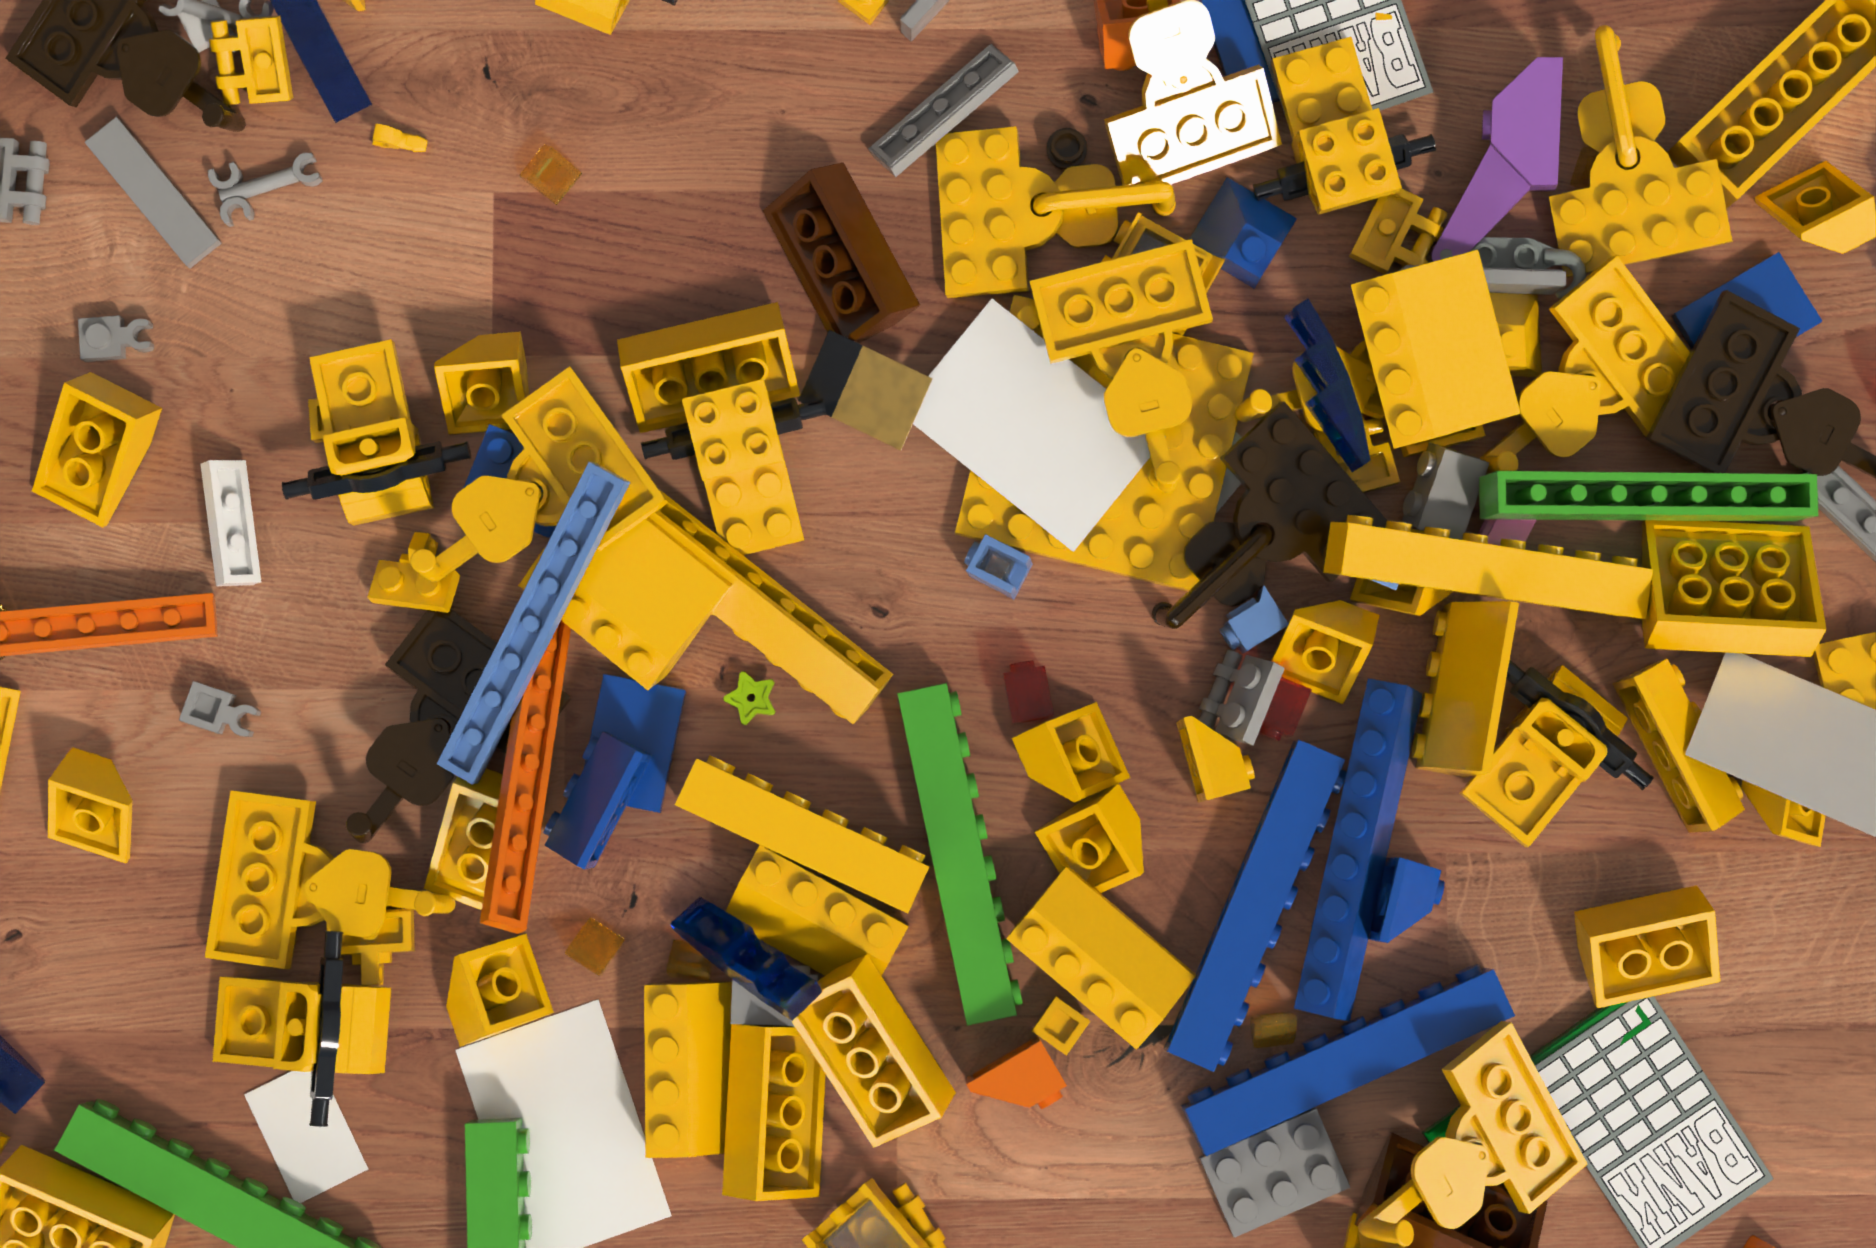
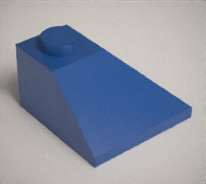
M1227 177L1189 240L1192 239L1194 245L1212 255L1225 259L1221 269L1255 289L1297 218L1265 199L1257 201L1252 191Z
M1401 857L1386 858L1368 940L1388 943L1432 911L1433 904L1439 905L1445 885L1444 880L1439 879L1441 870Z

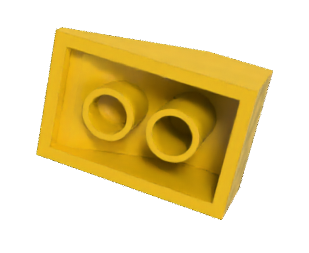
M92 372L64 382L32 492L102 528L107 526L151 445L162 408Z
M486 768L478 784H470L460 777H457L453 782L424 889L434 893L450 895L455 901L482 910L503 774Z

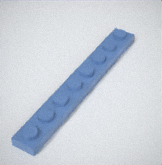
M588 462L437 765L470 784L479 783L630 481L595 462Z

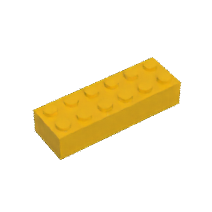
M1825 0L1667 152L1670 159L1678 167L1717 159L1726 209L1731 206L1876 67V0Z
M709 755L707 762L696 758L677 798L676 806L907 914L909 913L929 870V866L922 863L925 858L924 854L904 845L897 852L884 846L887 837L863 827L861 833L858 834L846 828L849 820L825 809L822 816L808 810L811 802L788 791H786L783 798L770 793L773 784L749 773L745 780H742L732 775L736 767Z

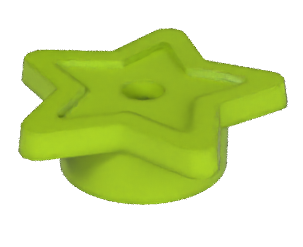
M742 671L739 674L738 688L725 695L723 701L738 708L741 724L747 725L757 714H775L776 711L769 700V695L775 682L773 679L756 682L745 671ZM749 694L755 695L753 702L748 701L747 697Z

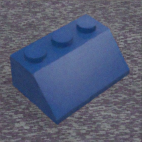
M602 732L600 738L593 736L582 757L587 760V763L581 775L579 776L574 773L564 790L563 796L568 798L561 814L554 811L543 833L549 836L545 846L582 869L594 868L653 755L608 732Z

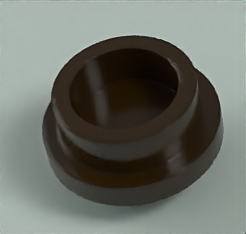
M1062 128L1055 131L1047 142L1046 153L1048 159L1054 166L1060 169L1079 166L1087 154V142L1084 136L1072 128Z

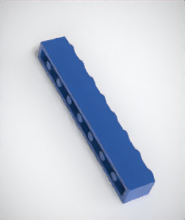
M1369 678L1367 680L1294 1009L1344 1021H1350L1423 696L1422 693L1408 685Z
M1299 739L1293 741L1195 973L1196 977L1191 982L1164 1047L1165 1051L1212 1072L1215 1071L1217 1064L1225 1065L1233 1043L1228 1041L1234 1025L1238 1027L1242 1025L1249 1009V1003L1244 1002L1250 986L1257 988L1264 974L1266 965L1260 963L1266 947L1274 948L1280 936L1282 926L1276 923L1282 909L1289 910L1297 895L1298 887L1293 885L1299 869L1305 872L1313 857L1315 848L1309 846L1315 831L1321 833L1329 819L1331 810L1325 807L1331 792L1338 794L1346 778L1347 771L1342 770L1345 759Z
M1479 964L1467 967L1455 974L1458 979L1455 982L1444 987L1440 981L1432 983L1418 990L1419 998L1406 1004H1404L1402 999L1392 1001L1379 1008L1380 1016L1366 1021L1364 1016L1350 1020L1341 1025L1343 1032L1329 1039L1325 1033L1317 1035L1303 1042L1304 1050L1289 1056L1287 1051L1280 1052L1265 1059L1266 1067L1251 1073L1249 1068H1246L1226 1077L1228 1084L1212 1091L1209 1085L1188 1094L1187 1097L1190 1102L1181 1105L1202 1153L1205 1156L1213 1154L1495 1026L1501 1021L1514 1017L1515 1014L1494 969H1480Z

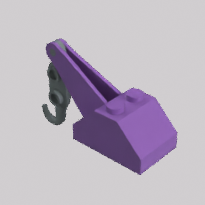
M1537 57L1492 100L1491 110H1483L1482 140H1490V146L1441 237L1432 250L1433 262L1479 250L1482 266L1487 268L1546 269L1554 265L1567 266L1573 272V282L1568 288L1556 292V297L1559 299L1586 278V269L1583 261L1572 251L1555 249L1532 238L1485 237L1528 191H1555L1558 185L1563 57Z

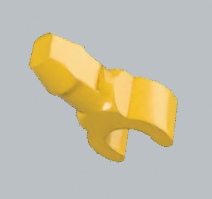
M375 124L372 145L383 148H401L413 152H426L427 139L417 134L404 133L390 126Z

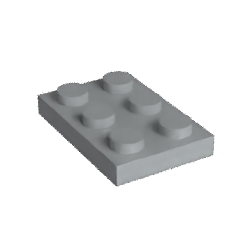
M1315 1107L1213 1154L1199 1157L1234 1238L1351 1188Z

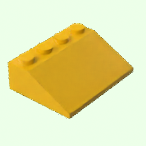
M1479 250L1351 284L1394 449L1521 414Z
M647 517L600 552L596 550L561 621L646 690H649L669 674L733 584L651 518ZM544 549L538 555V557L536 558V560L534 561V563L532 564V566L530 567L522 581L519 583L518 586L521 587L523 590L525 589Z
M1643 520L1642 568L1653 569L1646 619H1641L1645 648L1812 657L1827 629L1809 526L1717 521Z
M1450 602L1444 606L1443 611H1437L1433 625V635L1439 636L1436 652H1430L1426 665V676H1431L1429 693L1423 692L1419 709V717H1424L1422 734L1416 733L1412 745L1411 755L1412 758H1417V769L1464 778L1490 773L1519 607L1518 602Z
M20 1145L0 1167V1248H165L175 1214L135 1193L24 1145Z

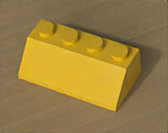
M778 302L617 339L620 366L640 433L687 423L682 398L760 379L765 380L770 403L800 396Z
M1668 659L1660 660L1612 683L1689 833L1714 831L1745 810L1741 802L1744 798L1742 789L1732 776L1728 777L1726 772L1685 755L1700 718L1701 710L1695 702L1688 700L1682 688L1685 686L1684 677L1675 664L1670 665Z
M759 845L739 881L722 917L723 920L799 962L810 966V968L823 975H827L832 970L868 954L882 976L909 925L761 845Z
M1068 865L1018 921L1006 938L1136 1050L1163 1021L1196 977L1192 970Z
M868 954L832 970L783 1008L873 1148L942 1118L956 1092Z
M732 982L649 983L644 985L645 1158L696 1157L722 1154L725 1151Z
M731 1024L722 1195L751 1201L819 1197L826 1074L795 1026Z

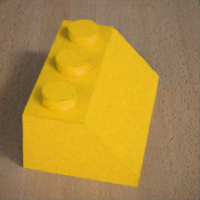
M1697 885L1574 911L1577 946L1596 1008L1720 982L1715 910Z

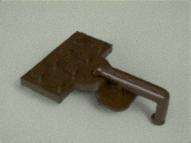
M42 0L5 58L69 106L77 107L97 75L111 80H122L124 95L127 100L148 115L154 117L167 116L173 112L182 97H184L203 111L202 119L206 126L219 127L233 132L243 131L246 127V122L242 115L194 81L201 67V58L198 50L171 30L158 31L154 17L143 6L146 0Z
M1728 290L1722 291L1657 415L1646 440L1709 473H1726L1741 442L1759 445L1774 443L1780 440L1786 461L1809 474H1817V476L1828 475L1835 471L1842 461L1876 479V456L1851 443L1861 421L1858 406L1849 398L1829 388L1818 389L1802 395V390L1795 377L1781 366L1800 328Z
M1279 402L1220 457L1221 461L1246 488L1243 495L1237 501L1233 516L1234 523L1209 522L1187 542L1184 548V561L1187 567L1199 579V582L1174 605L1167 602L1158 603L1152 610V618L1158 625L1177 629L1213 596L1224 605L1237 606L1242 604L1263 585L1265 581L1266 560L1271 562L1287 561L1303 553L1326 581L1333 582L1339 575L1323 573L1330 522H1346L1347 515L1373 518L1372 526L1385 528L1386 521L1388 520L1285 402Z
M451 609L448 613L427 610L385 663L389 670L417 689V692L410 706V723L386 727L367 752L366 765L368 770L387 787L366 814L362 812L353 813L346 821L348 832L360 843H368L372 840L403 798L416 806L430 805L440 797L454 778L453 773L437 765V762L497 642ZM564 691L561 693L558 716L571 700V697ZM511 720L496 747L505 755Z

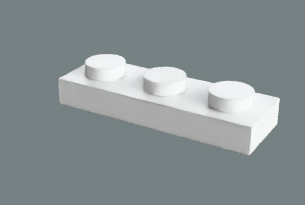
M208 460L201 463L216 586L258 584L261 582L246 460Z

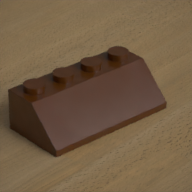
M844 162L809 170L762 210L827 332L831 330L852 341L861 343L897 324L920 306Z
M1394 1133L1389 1135L1364 1189L1355 1221L1356 1226L1412 1179L1411 1164L1415 1155L1424 1148L1423 1146ZM1504 1183L1485 1186L1481 1209L1462 1226L1455 1229H1448L1438 1225L1425 1202L1422 1201L1400 1219L1409 1221L1414 1230L1413 1241L1409 1246H1405V1248H1538L1547 1201H1544L1530 1214L1518 1211Z

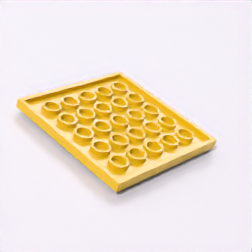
M1014 295L1010 313L1043 338L1034 299ZM1172 333L1173 349L1167 364L1183 373L1192 401L1191 413L1186 421L1180 425L1163 429L1171 461L1176 463L1181 471L1177 485L1170 493L1162 492L1159 489L1150 457L1074 552L971 470L955 535L982 541L986 534L1016 550L1189 591L1199 582V579L1192 573L1184 561V548L1187 542L1207 523L1214 522L1227 468L1220 457L1232 447L1238 422L1235 411L1243 401L1254 353ZM1091 354L1069 359L1103 387L1108 388L1112 379L1108 378L1097 368Z

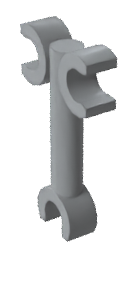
M178 0L176 7L163 4L159 6V11L166 16H176L184 12L208 21L227 20L228 28L237 30L236 20L271 16L274 7L272 2H265L259 15L253 13L250 8L252 0H240V14L199 0Z
M302 153L295 158L292 167L242 182V171L234 162L229 163L231 177L227 181H220L219 175L214 169L208 170L209 181L218 190L223 203L220 207L221 219L227 226L232 227L234 226L231 217L232 212L236 208H243L245 217L249 221L254 220V210L245 199L297 182H301L309 187L319 185L323 182L319 173L304 175L303 173L304 168L308 164L317 162L316 157L312 153Z

